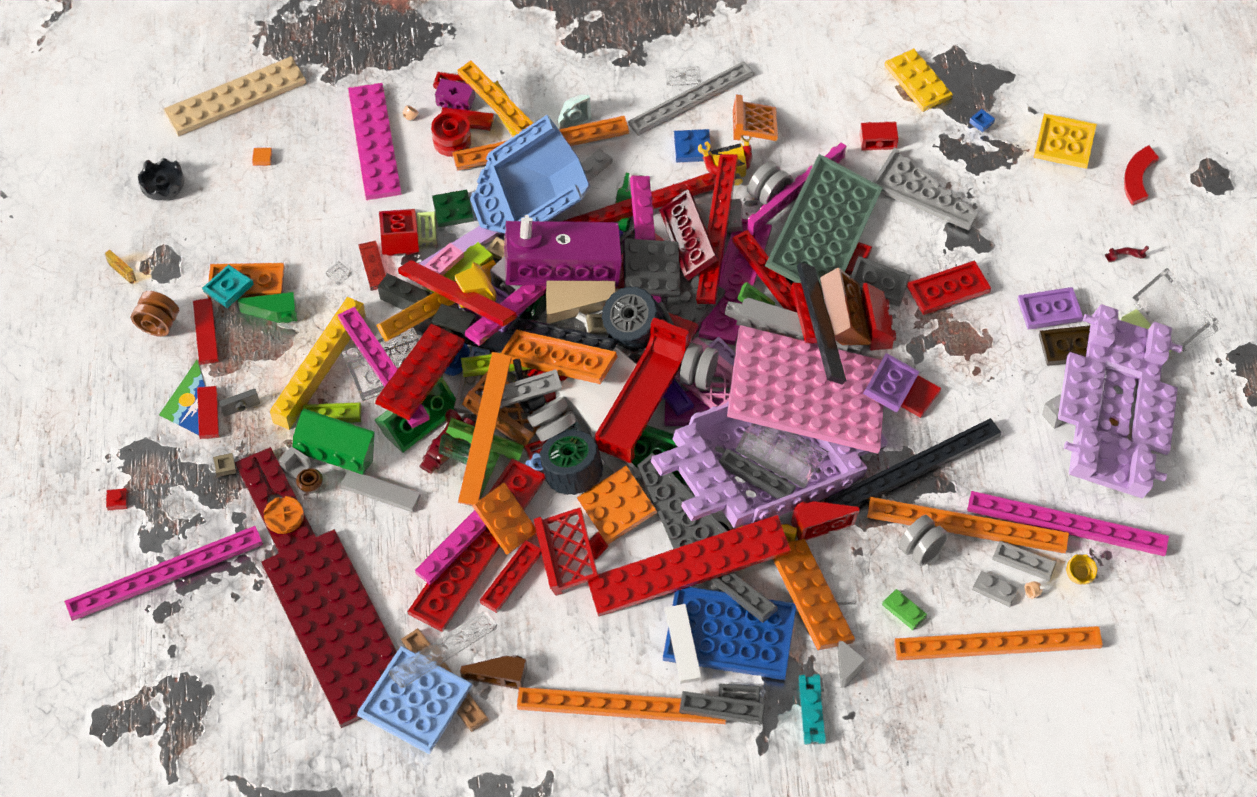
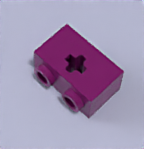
M446 79L440 80L435 92L436 106L471 110L476 97L475 91L468 84Z

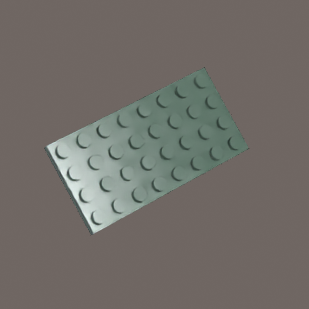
M819 154L765 266L796 283H801L797 270V265L800 262L814 266L820 286V277L838 267L845 272L883 187Z

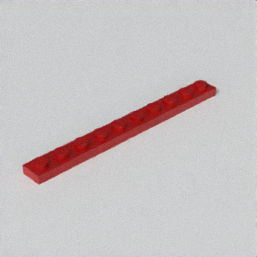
M720 154L707 229L719 260L700 272L696 296L697 304H716L738 165L737 154Z
M706 173L652 191V207L656 209L666 205L687 189L690 190L693 196L714 190L716 177L712 173ZM632 198L560 222L614 223L623 218L633 216Z

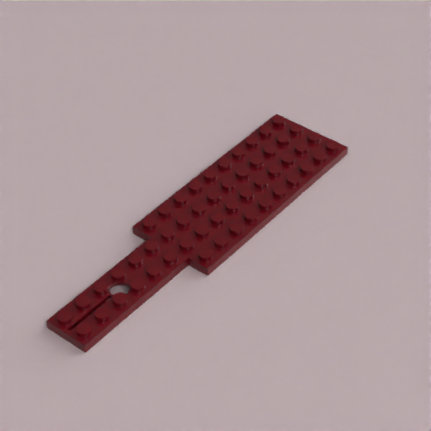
M271 447L235 462L265 526L264 509L268 504L270 496L278 494L283 498L290 496L297 499ZM304 514L301 525L290 533H275L266 526L279 554L261 561V564L340 727L343 728L362 719L357 715V712L397 651L335 529L316 537Z

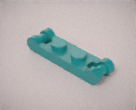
M813 674V676L808 677L799 675L804 745H810L812 742L825 744L820 674ZM806 685H813L814 689H806ZM810 731H817L818 734H810Z

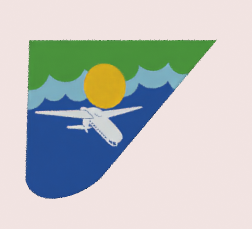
M196 360L159 416L199 435L197 387H205L198 361Z

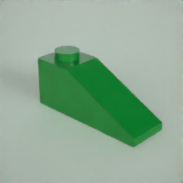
M294 292L238 299L241 313L277 323L297 321Z

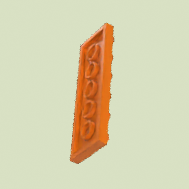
M520 330L514 332L500 353L512 357L510 364H513L514 359L519 358L522 367L544 372L557 370L558 375L597 384L602 383L618 357L615 351Z
M806 540L788 542L791 553L775 558L773 561L817 650L837 647L839 641L852 644L855 637Z

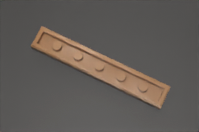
M418 628L401 639V642L408 650L452 672ZM468 693L456 713L472 732L486 723L488 717Z

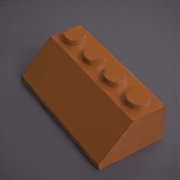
M839 267L820 277L821 290L824 295L835 340L841 345L871 344L859 283Z

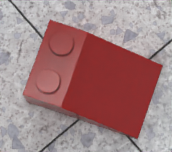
M415 209L379 211L382 255L393 256L400 253L413 254L419 252Z
M816 501L810 503L801 502L794 508L791 524L792 527L797 528V539H805L807 541L855 525L860 510L855 506Z

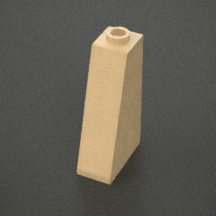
M547 281V323L576 317L579 311L583 314L603 310L607 299L618 291V288H615V281Z

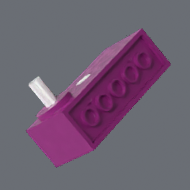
M525 215V218H521V221H506L504 241L506 285L546 286L547 281H615V287H618L621 269L618 223L533 221L532 218H529V215Z

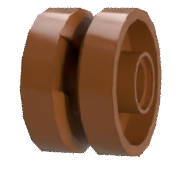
M145 291L141 294L130 318L133 324L143 332L157 337H164L168 335L173 325L172 322L175 321L180 310L178 305L168 296L155 291Z

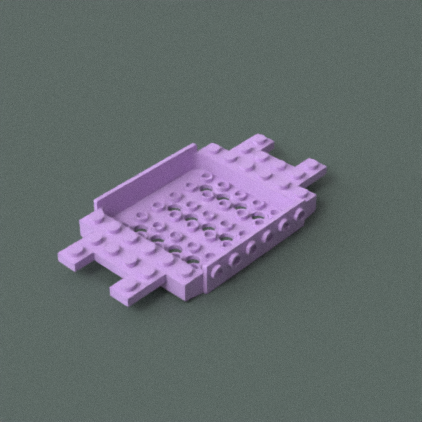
M728 401L721 406H714L707 411L695 413L691 417L689 425L675 430L673 441L678 447L652 456L651 463L660 476L678 470L696 496L683 501L681 506L691 521L722 510L733 528H737L775 515L781 516L793 511L796 505L801 502L819 501L849 488L852 483L864 478L868 468L860 459V456L870 452L727 417ZM882 433L880 449L886 447L888 443ZM748 435H755L758 440H757V441L749 440V439L747 438V436H748ZM796 437L800 443L791 442L789 438ZM722 447L725 451L728 448L776 476L787 479L789 483L796 486L793 494L777 499L748 482H738L734 474L723 469L719 463V459L723 454L716 452L715 448ZM764 449L768 452V455H761L757 450ZM800 452H808L810 457H802ZM768 464H776L778 470L769 469ZM817 466L821 472L812 471L810 467ZM751 490L755 492L756 497L747 496L746 491Z

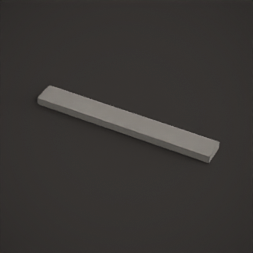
M743 61L628 121V125L639 136L754 76V72Z

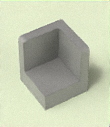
M292 446L279 459L282 470L295 479L302 470L312 468L309 457Z

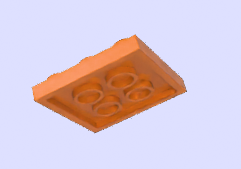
M624 466L577 497L607 544L612 543L657 513L655 507L627 466Z

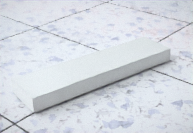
M686 605L665 607L680 684L700 681L701 675Z

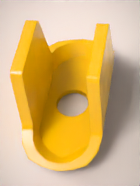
M473 262L472 268L455 275V280L463 293L476 292L496 302V291L482 267L477 263Z

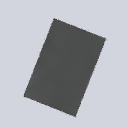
M858 256L851 278L859 283L861 293L863 283H868L883 291L885 299H889L890 304L900 307L911 275Z

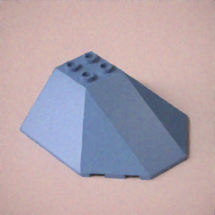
M546 115L488 153L486 157L488 160L485 169H482L477 180V189L475 193H472L470 200L481 228L505 234L506 221H521V218L529 215V218H532L533 221L548 222L580 202L591 186L579 157L549 115Z

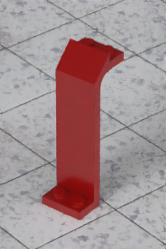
M653 318L647 348L595 434V440L600 451L628 463L633 461L634 447L682 365L685 352L692 339L689 336V331L683 327L672 325L665 320Z

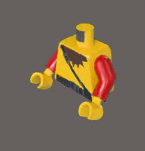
M741 135V141L744 142L743 146L742 143L712 151H709L711 147L709 142H705L706 150L700 144L698 151L704 155L703 160L707 171L716 176L720 154H737L738 165L734 185H740L743 182L742 177L746 176V170L750 168L752 162V147L749 145L752 137L744 139L743 135Z

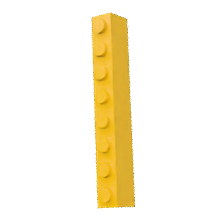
M350 297L344 300L270 409L274 424L290 430L301 414L303 405H307L351 339L339 321L338 314L355 307L364 320L366 314L362 302Z

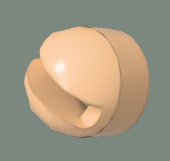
M406 105L403 116L407 120H414L419 112L412 106Z
M1036 581L1025 584L1027 596L1033 599L1041 595L1043 589H1040L1041 584Z

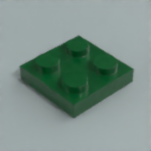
M467 189L432 195L438 228L474 222Z

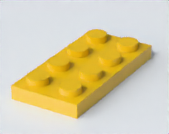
M914 48L885 61L884 66L922 112L952 99V92Z

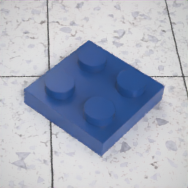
M709 129L674 131L676 163L704 162V155L698 151V146L701 144L702 148L706 150L705 142L710 144Z

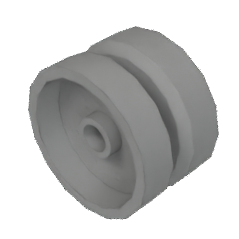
M767 162L751 178L748 185V193L753 198L760 200L761 204L764 205L769 203L776 194L781 193L788 184L793 183V178L786 171H782L775 163Z
M690 343L682 361L680 383L692 385L695 382L697 388L708 390L717 368L718 349L707 347L703 352L702 345Z
M563 396L547 403L527 417L532 427L541 426L536 431L541 442L561 433L577 421L572 411L562 413L568 407V403Z
M923 515L907 529L898 544V548L906 555L912 554V560L922 567L928 564L941 551L947 542L949 533L941 526L935 527V521L928 515Z

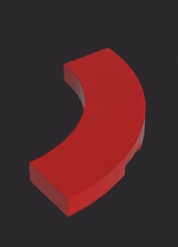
M1150 145L1139 150L1130 159L1125 170L1124 190L1132 206L1147 200L1149 196L1143 185V174L1148 167L1158 162L1159 159Z

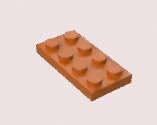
M284 263L229 264L250 278L254 283L240 298L281 294L283 292ZM210 264L208 282L228 264Z

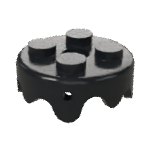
M162 158L157 163L146 160L142 171L138 174V182L142 193L146 197L161 201L176 196L182 190L184 175L177 160L171 162L166 158ZM160 180H166L162 184L158 183Z

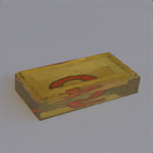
M110 249L105 252V257L110 267L130 284L137 281L132 268Z

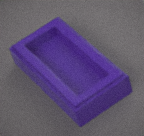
M674 378L664 395V399L675 414L679 416L693 409L694 404Z

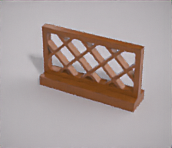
M488 371L475 387L468 392L462 403L464 407L477 416L482 397L477 395L476 392L484 390ZM518 403L514 404L515 408L502 407L499 411L496 429L516 443L523 446L528 445L535 436L537 429L541 426L533 427L534 430L532 432L526 429L524 424H529L530 422L528 419H522L521 412L524 411L519 407ZM516 412L518 419L513 420L508 416V413Z

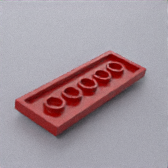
M431 324L377 396L375 404L410 421L463 347L465 339Z

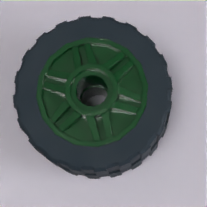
M580 430L562 431L549 438L542 446L540 462L547 483L556 492L563 493L564 495L583 493L593 488L602 477L603 464L598 445L590 434Z

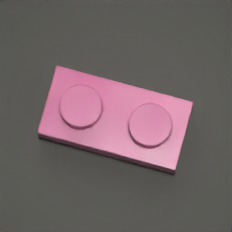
M449 243L424 266L443 276L464 257V252Z

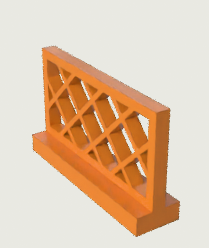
M736 94L732 110L733 140L740 141L741 135L777 141L776 107L744 102L743 95Z

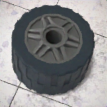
M636 286L621 288L613 293L605 302L606 304L602 310V320L606 331L613 339H616L619 345L632 350L647 347L650 340L653 318L664 320L665 317L661 306L645 289Z

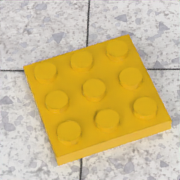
M1044 113L1033 158L1087 169L1097 124Z

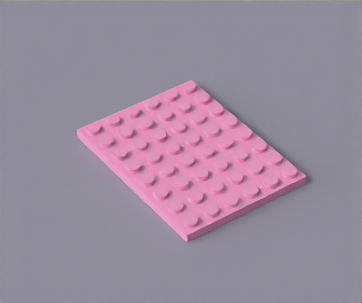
M740 325L727 417L878 454L881 447L883 405L863 393L882 360L838 349L847 380L842 385L827 380L818 344L805 343L803 340Z

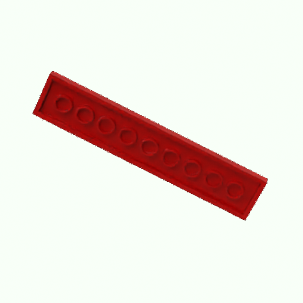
M511 459L489 493L505 483L525 511L545 481V474L515 459ZM488 528L431 585L426 583L408 609V615L441 632L445 630L500 548L499 543Z
M778 515L600 573L598 574L599 578L589 581L588 585L597 614L600 617L790 554L791 550Z

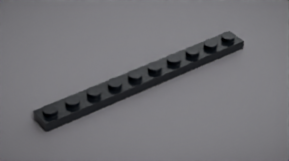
M989 418L826 498L825 503L858 507L870 501L871 497L881 496L1000 437L1002 432L994 421Z

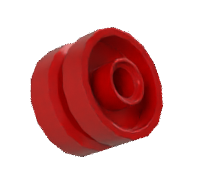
M446 111L433 119L431 123L433 146L438 153L447 157H453L452 152L470 148V122L464 114L457 111Z

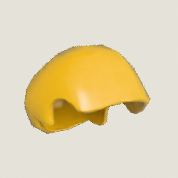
M1086 554L1074 555L1068 561L1066 567L1068 578L1079 585L1091 583L1095 579L1098 570L1095 561Z

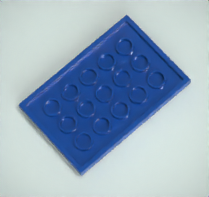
M693 587L675 591L672 606L686 605L699 667L785 680L796 612L794 603L768 599L777 606L778 611L762 623L725 592ZM668 627L663 661L676 663Z

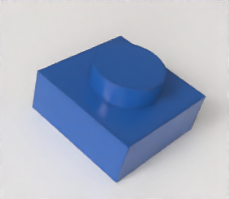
M981 109L970 118L969 123L983 133L994 124L995 118Z

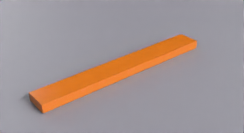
M492 352L458 499L460 504L473 506L480 499L512 357L510 355Z

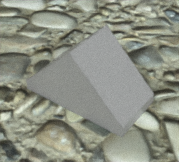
M839 641L837 651L840 686L845 688L864 669L865 659L845 642Z

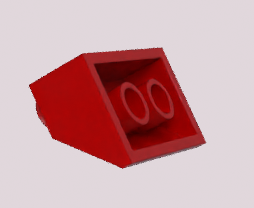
M863 283L862 299L871 338V344H869L870 351L892 349L893 342L896 341V331L892 330L891 326L893 325V317L888 312L890 309L889 299H885L883 291L868 283Z

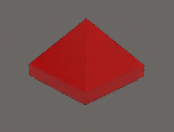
M596 532L589 539L594 560L609 547L599 532Z

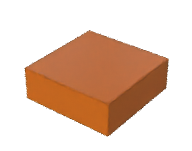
M272 148L253 149V166L271 165Z

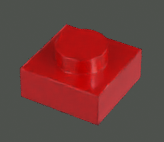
M127 488L107 490L106 508L108 511L127 509Z

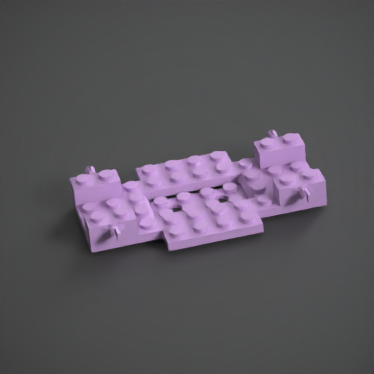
M1101 304L1092 316L1085 314L1083 317V322L1091 324L1086 357L1070 352L1066 361L1058 420L1076 425L1073 443L1066 441L1064 444V449L1072 451L1069 475L1143 498L1152 489L1154 478L1163 482L1167 478L1166 473L1156 471V454L1151 453V450L1165 455L1170 452L1178 387L1160 382L1162 365L1169 357V350L1181 353L1182 345L1172 343V327L1154 322L1149 329H1145L1118 320V309ZM1135 381H1137L1138 390L1134 412L1133 428L1131 440L1129 441L1127 437L1130 432L1129 422L1130 418L1132 417L1131 407L1132 402L1134 401L1133 392L1134 387L1136 385ZM1113 387H1120L1123 393L1117 394ZM1109 418L1116 419L1118 426L1111 425Z

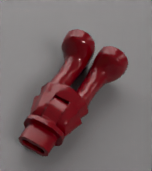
M448 409L445 413L447 425L441 434L432 440L419 467L432 474L435 469H439L440 465L450 459V456L454 454L453 451L464 440L453 437L448 444L446 443L451 436L446 433L451 418L475 427L476 423L469 418L462 420L456 411Z

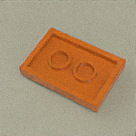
M505 483L495 488L473 505V508L506 555L537 533L534 524Z

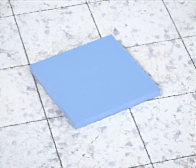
M401 646L357 712V715L430 755L473 686L467 680Z

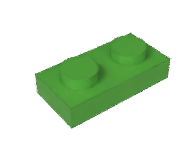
M748 282L743 284L737 298L742 303L744 299L751 298L774 306L776 302Z
M897 589L882 603V606L911 630H914L927 616L922 609Z

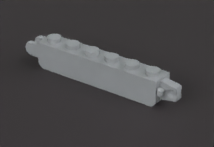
M751 298L744 299L742 304L728 301L725 315L736 319V325L804 341L798 313ZM836 341L839 350L862 354L861 349L864 348V345H841Z

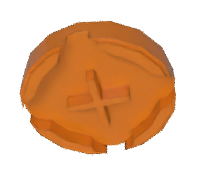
M290 496L275 498L264 509L266 526L275 533L286 534L293 532L303 522L304 512L302 506L297 499Z

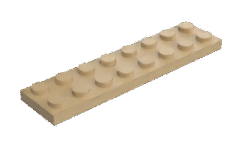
M291 56L163 109L179 137L305 85L306 79Z

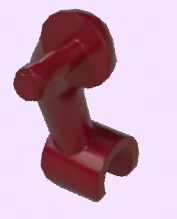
M1145 246L1143 250L1130 247L1110 248V253H1106L1105 257L1108 262L1116 261L1118 255H1130L1144 259L1146 257L1145 252L1149 250V246Z

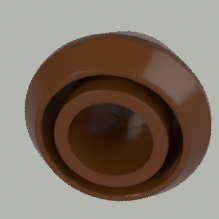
M314 468L302 470L296 478L298 488L308 494L317 492L323 483L321 472Z

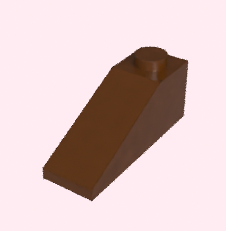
M506 655L461 666L460 674L461 678L465 680L519 690V687H523L527 662L521 656Z

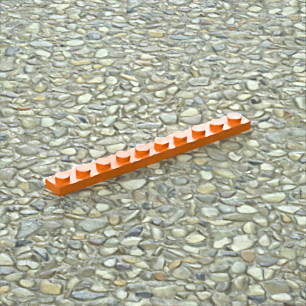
M625 115L559 129L570 146L629 134ZM506 141L452 152L456 170L486 165L488 153Z
M870 498L867 518L911 526L921 516L928 515L935 521V527L941 526L949 533L998 542L1003 541L1009 544L1066 554L1068 532L880 498Z
M1099 626L895 638L894 640L897 661L1102 648L1103 645Z
M519 687L517 710L725 724L726 721L679 713L681 698Z

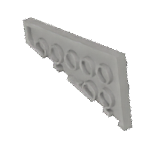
M895 147L873 183L883 187L882 194L964 229L970 230L977 218V212L963 201H958L952 196L953 193L949 190H944L938 181L923 169L914 166L911 160L899 154V150Z

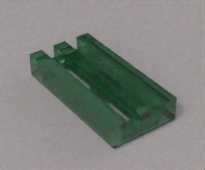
M443 434L438 453L466 465L468 458L459 455V453L469 456L471 445Z

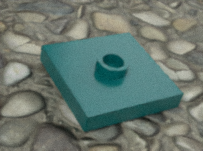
M228 264L203 286L202 290L228 308L249 290L254 283L250 278Z

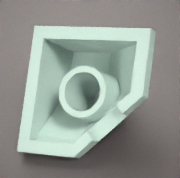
M579 95L565 101L558 119L559 129L578 126L591 121V101L589 95Z

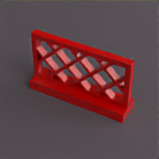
M580 507L546 519L541 517L533 519L549 586L555 596L563 594L562 590L599 578ZM578 515L579 520L575 526L568 523L572 516ZM554 522L561 523L556 532L550 529L549 524ZM565 526L572 528L568 537L560 534ZM577 531L583 534L579 543L572 540ZM558 537L565 540L560 549L554 546ZM569 543L577 546L572 555L565 552ZM581 548L588 552L584 560L576 557ZM562 554L569 557L565 566L558 564ZM573 560L581 563L576 572L569 569ZM585 565L592 568L593 574L583 576L580 573ZM566 572L574 575L571 581L563 583L562 578Z

